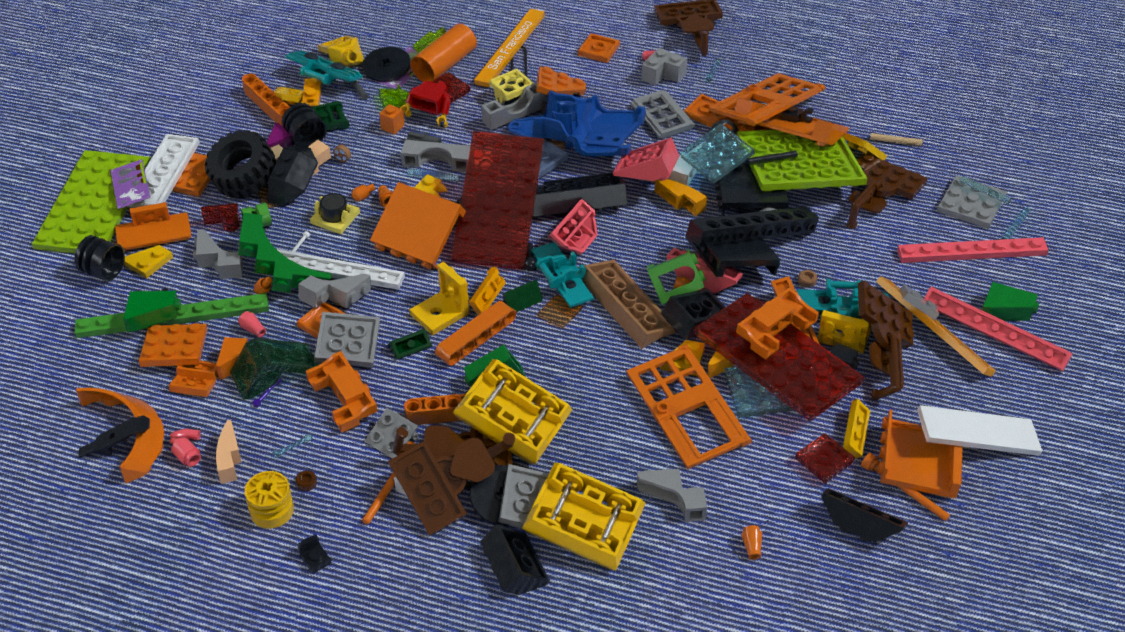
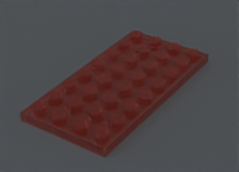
M473 131L460 204L466 212L464 217L458 216L451 256L452 262L525 270V260L544 146L543 138Z
M746 293L693 329L694 335L808 421L815 419L864 383L865 377L792 324H789L773 336L780 341L779 350L767 359L751 350V343L736 333L737 324L764 304L749 293Z

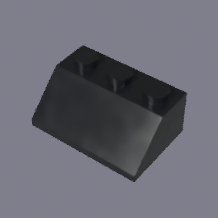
M496 524L480 541L484 549L483 552L492 566L491 569L496 574L500 582L499 585L504 592L521 595L550 583L525 532Z

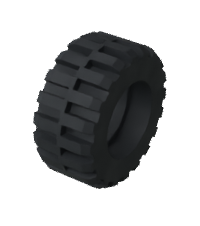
M237 130L235 133L230 132L224 138L218 139V142L211 146V151L207 153L205 171L219 192L230 198H242V196L249 197L253 193L260 192L259 190L262 187L265 188L276 164L275 154L266 140L259 133L251 132L250 130H244V132ZM250 158L242 167L232 170L237 163Z

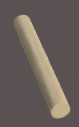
M871 133L870 140L916 146H922L923 139Z

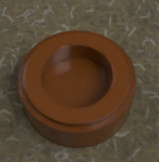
M302 471L296 476V486L301 491H311L317 485L316 475L312 471Z

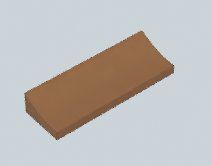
M615 260L584 265L586 274L582 281L641 349L658 339L675 334L676 330L660 314L662 312L660 308Z

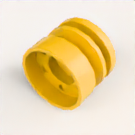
M264 471L248 480L245 485L244 494L252 522L259 527L276 528L290 520L294 513V504L289 482L284 475L275 471Z

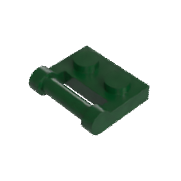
M340 101L312 106L326 124L327 131L337 128H349L350 123L344 115L343 105ZM332 111L337 112L338 120L334 119Z

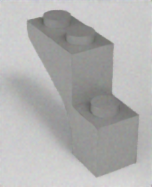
M198 229L197 237H194L196 250H193L194 261H197L198 267H215V272H219L220 279L242 278V256H238V252L222 250L204 229Z
M360 274L337 280H322L309 276L298 284L299 299L315 308L325 303L328 299L347 308L370 292L371 276Z
M679 469L637 472V489L640 492L674 503L681 509L685 522L706 521L707 503L704 487L682 489Z

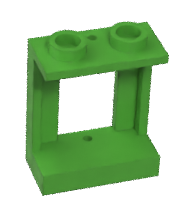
M689 249L686 250L687 253L656 266L654 263L647 266L648 274L661 304L667 303L670 296L704 288L703 281L706 280L702 270L698 271L696 266L699 263L695 253L691 254ZM682 266H689L694 270L695 277L690 283L666 292L660 275Z

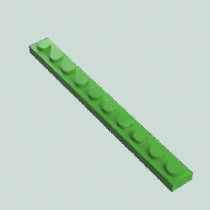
M267 293L184 304L181 305V310H178L176 318L155 325H174L240 316L246 311L254 314L269 312ZM125 313L75 319L76 338L126 332L123 320Z

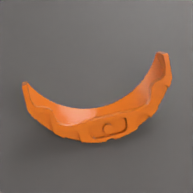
M76 388V393L82 407L98 401L103 402L107 406L125 404L132 411L134 417L144 415L150 419V428L145 433L136 435L131 452L119 466L125 483L145 476L151 470V465L158 455H161L164 447L165 432L157 412L146 402L130 395L99 388Z

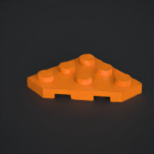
M540 66L537 72L536 91L548 95L550 90L560 94L573 95V93H577L578 95H584L586 83L580 78L574 79L566 73H558L549 67Z

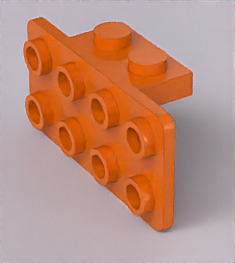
M166 202L130 208L133 222L119 224L115 227L117 244H120L124 251L190 239L192 237L188 213L169 215Z

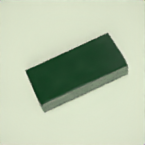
M535 279L503 293L504 303L517 313L542 302L543 299L538 281Z
M422 329L390 341L388 346L396 360L430 348L432 343L426 329Z

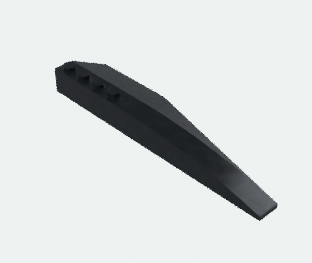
M613 172L544 181L542 186L534 183L529 184L526 189L513 187L508 190L509 192L497 190L474 195V199L461 197L455 203L460 204L466 212L464 217L458 216L457 219H512L558 213L559 215H567L581 199L596 211H601L605 207L611 206L612 208H621L623 205H627L626 186L622 177L614 176Z

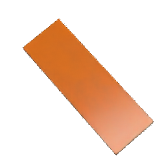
M704 94L699 95L683 110L689 118L709 127H712L719 120H730L736 124L739 131L773 130L761 125L751 126L737 123L738 120L709 111V106L719 101ZM724 124L725 128L733 130L731 125Z

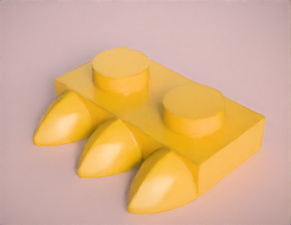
M277 87L274 91L277 97L285 100L288 104L299 103L303 97V90Z
M428 174L414 187L440 197L438 192H447V188L442 184L441 179Z

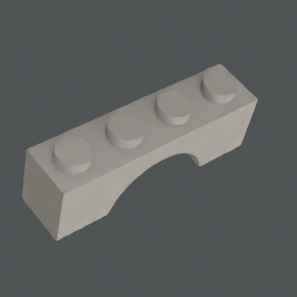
M537 83L524 88L519 99L510 105H501L497 100L481 105L482 122L490 130L503 126L514 119H519L542 109L543 101L547 102L548 95L536 91Z
M405 140L401 151L402 166L419 168L426 162L439 160L448 163L453 171L470 173L474 162L473 146Z

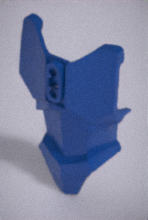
M550 90L545 114L514 119L509 123L508 130L532 143L542 142L544 138L563 141L566 147L574 148L575 151L583 156L628 155L631 152V144L626 143L624 146L623 144L644 123L646 107L637 106L636 110H606L601 106L597 95L583 99L569 94L555 93Z

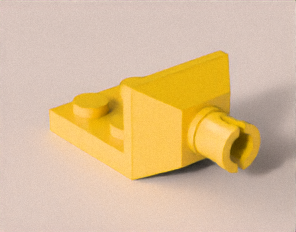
M343 36L317 45L319 52L329 54L330 61L342 63L348 68L362 64L364 60L357 37Z

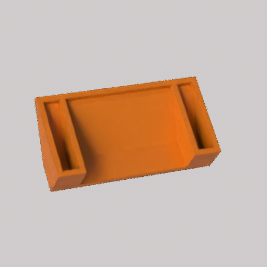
M738 98L734 111L747 115L765 106V104ZM783 111L757 124L817 141L816 145L826 147L827 144H835L849 130V127L813 118L810 123L799 120V122L782 120ZM738 120V122H737V123H741V124L747 125L746 122H743V121H740V120Z

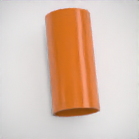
M458 23L411 59V69L415 76L422 82H434L476 48L477 40L474 33L464 24Z

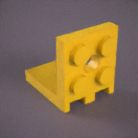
M444 261L437 265L440 292L409 309L410 315L432 336L469 315L468 283L464 277L459 276ZM439 312L440 314L433 315L432 313Z
M823 310L818 341L819 343L834 346L837 342L863 354L872 325L864 319L861 320Z

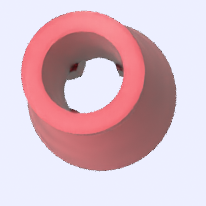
M246 311L239 317L238 323L241 328L256 335L258 338H261L266 333V328L263 327L254 313Z

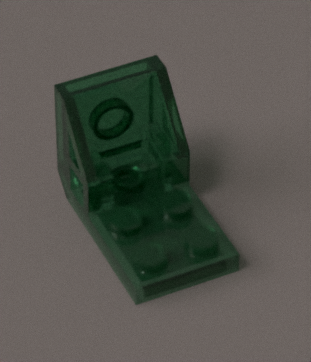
M254 338L245 343L230 373L242 399L250 400L275 385L282 372L306 374V370L316 367L318 364L314 362V356L307 343Z

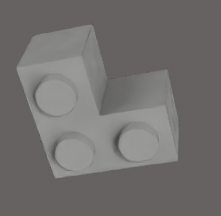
M658 48L642 64L641 80L656 86L665 77L678 83L686 75L687 58Z

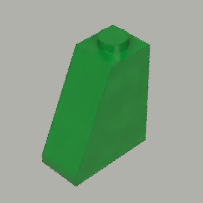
M992 282L982 311L1004 321H1030L1032 313L1036 314L1039 303L1036 302L1038 295Z
M130 291L123 318L127 332L137 331L176 318L178 310H181V299H178L176 291Z
M504 344L464 367L466 373L464 379L469 387L476 382L492 359L501 361L526 377L521 364Z

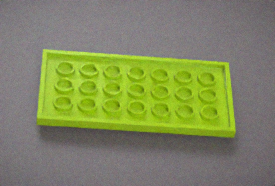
M84 150L32 243L33 249L75 254L80 242L89 235H95L106 241H111L116 232L115 227L120 224L128 206L117 208L110 170L141 159L145 169L151 158L147 156Z

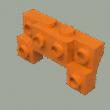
M789 287L738 323L736 333L751 343V350L767 359L779 350L780 341L773 337L792 322L801 329L806 330L817 322L819 312L807 305L798 293Z
M341 351L332 354L320 365L306 370V378L315 392L330 386L343 407L332 411L333 420L341 433L360 425V419L378 412L377 404L370 395L367 384L362 383L359 372L353 370Z

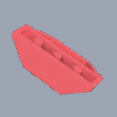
M581 199L551 232L548 238L562 250L582 255L597 237L595 210Z
M673 248L666 258L670 260L687 253V251ZM695 253L699 262L696 264L698 271H703L706 279L703 281L704 288L702 289L708 288L712 293H717L735 285L741 279L743 273L733 267H726L723 277H716L702 258ZM682 266L674 270L677 276L682 277L683 275L690 280H693L695 277L694 270L689 266Z

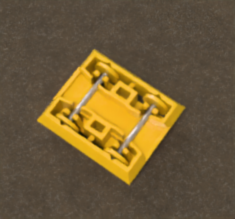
M492 359L455 408L453 414L496 443L503 441V436L506 433H513L515 435V443L508 450L529 464L536 465L573 409L568 403L501 361Z
M554 463L522 529L596 564L616 571L646 503L638 497L566 465ZM602 502L608 503L609 506L602 504Z

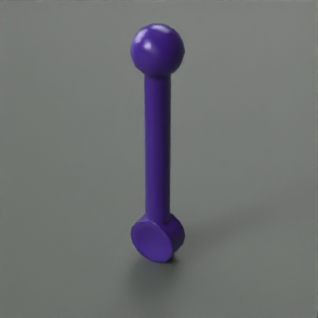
M275 377L274 382L261 397L253 401V406L256 408L260 407L261 401L277 384L282 382V379Z

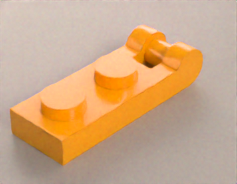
M314 78L305 79L301 103H306L311 107L320 105L322 88L320 80Z
M492 267L487 271L488 275L469 301L477 316L490 307L506 283L504 278L499 275L497 267Z

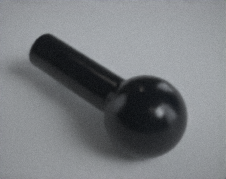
M532 243L526 244V259L523 262V267L526 271L537 269L535 265L537 260L531 252V249H533Z

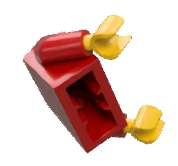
M425 81L419 86L412 88L405 101L406 105L400 107V109H403V114L405 113L407 117H410L412 115L410 107L435 115L441 114L437 118V124L440 127V123L445 121L444 127L447 128L446 115L449 113L451 102L446 84L443 81H438L437 83Z

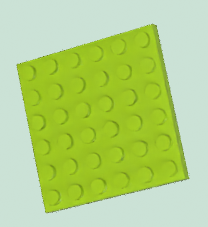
M775 129L737 131L736 138L746 159L795 150L798 153L796 158L750 165L762 191L867 185V177L843 136L835 144H827L826 147L816 145L817 141Z

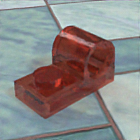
M238 203L201 207L204 225L222 223L225 231H235L239 228L240 212Z

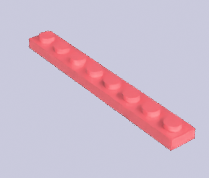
M1044 237L906 244L898 245L897 251L901 263L1044 256L1048 254V247Z
M930 287L924 297L926 301L930 300L938 306L936 309L939 313L1062 372L1072 357L1071 352L936 288Z

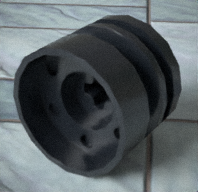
M306 103L292 105L283 115L282 126L297 145L309 147L317 140L322 142L326 136V124L315 110Z
M89 235L78 245L74 263L76 269L80 272L94 275L96 278L104 281H111L118 276L123 268L125 251L120 244L106 241L95 235Z

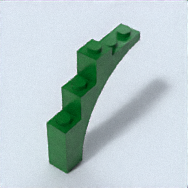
M243 214L238 256L256 258L255 273L273 275L271 291L290 293L291 288H298V284L309 276L322 280H331L330 273L301 266L281 254L270 243L262 225V215Z

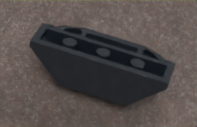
M300 145L283 148L269 176L268 204L285 207L289 202L295 200L306 191L318 165L311 148Z
M830 488L821 495L834 525L840 527V530L843 532L859 535L862 540L867 542H876L900 533L909 523Z

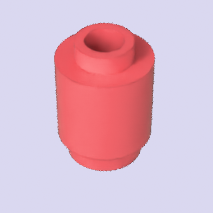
M183 437L174 441L171 452L184 465L193 467L199 463L201 459L200 451L188 438Z

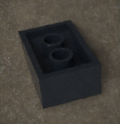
M707 288L670 296L660 314L681 337L688 339L699 336L730 317L732 313Z

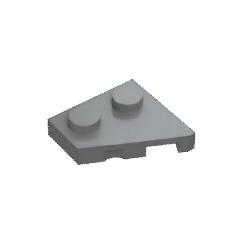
M906 284L902 286L900 291L903 299L934 320L939 316V312L936 309L938 306L930 300L926 301L919 292L911 289Z

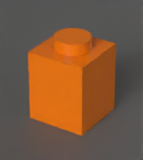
M389 104L379 113L382 130L395 135L405 126L403 109Z

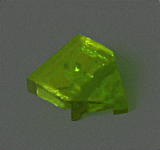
M443 27L435 33L430 30L412 47L419 53L443 35L446 30Z
M397 85L396 89H379L378 92L383 109L389 104L398 108L406 105L405 101L409 94L408 91L401 89L400 85Z

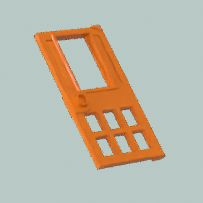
M777 73L757 84L748 85V87L709 106V111L755 126L824 91L825 86ZM791 84L797 85V86H795V87H793V88H792V87H788V86L791 85ZM779 90L785 91V92H783V93H781V94H780V93H776V92L779 91ZM738 98L767 103V105L747 115L730 110L736 107Z
M687 344L678 347L677 350L626 370V374L687 469L740 446L749 445L752 442V439ZM685 357L691 367L679 371L673 361ZM668 364L674 374L662 378L656 368ZM651 371L656 382L645 386L639 375ZM696 373L702 383L691 388L684 377ZM678 380L685 391L673 395L667 384ZM661 387L667 398L655 402L650 391ZM707 405L730 442L700 454L677 417Z

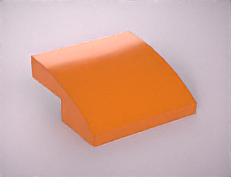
M200 361L199 365L177 366V375L169 384V392L208 397L218 378L217 363Z

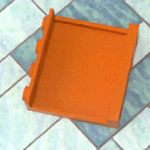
M398 182L370 241L375 245L374 248L384 252L387 250L395 257L400 258V256L406 257L405 260L413 264L419 262L426 269L431 270V268L438 270L436 262L458 216L464 217L466 210L460 204Z
M889 409L887 417H883L881 429H884V431H882L880 443L883 446L880 447L879 458L882 461L879 462L877 473L881 474L880 483L956 499L961 487L963 446L926 442L922 425L892 419L893 410Z

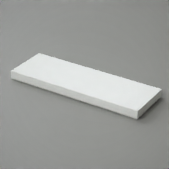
M166 134L145 168L150 198L128 205V207L136 208L166 202L200 143L199 138Z
M922 405L917 409L926 442L1037 456L1042 453V448L1031 419Z

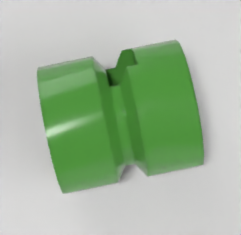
M266 202L255 205V208L247 207L241 209L242 219L244 213L262 215L263 227L272 225Z

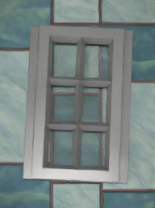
M660 90L630 101L635 110L637 106L646 107L644 121L658 138L663 139L695 127L693 121L666 90Z

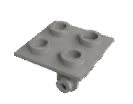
M386 407L364 442L387 456L394 458L398 456L393 453L397 429L403 427L408 431V436L404 438L403 443L407 444V442L415 441L418 438L416 431L418 425Z

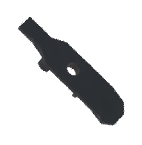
M144 415L131 418L101 433L93 442L79 448V457L81 458L89 453L99 451L105 455H111L113 445L121 441L126 443L127 438L145 433L150 428V419Z

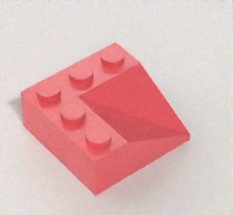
M672 137L631 150L628 155H622L613 171V175L648 181L668 179L679 158Z

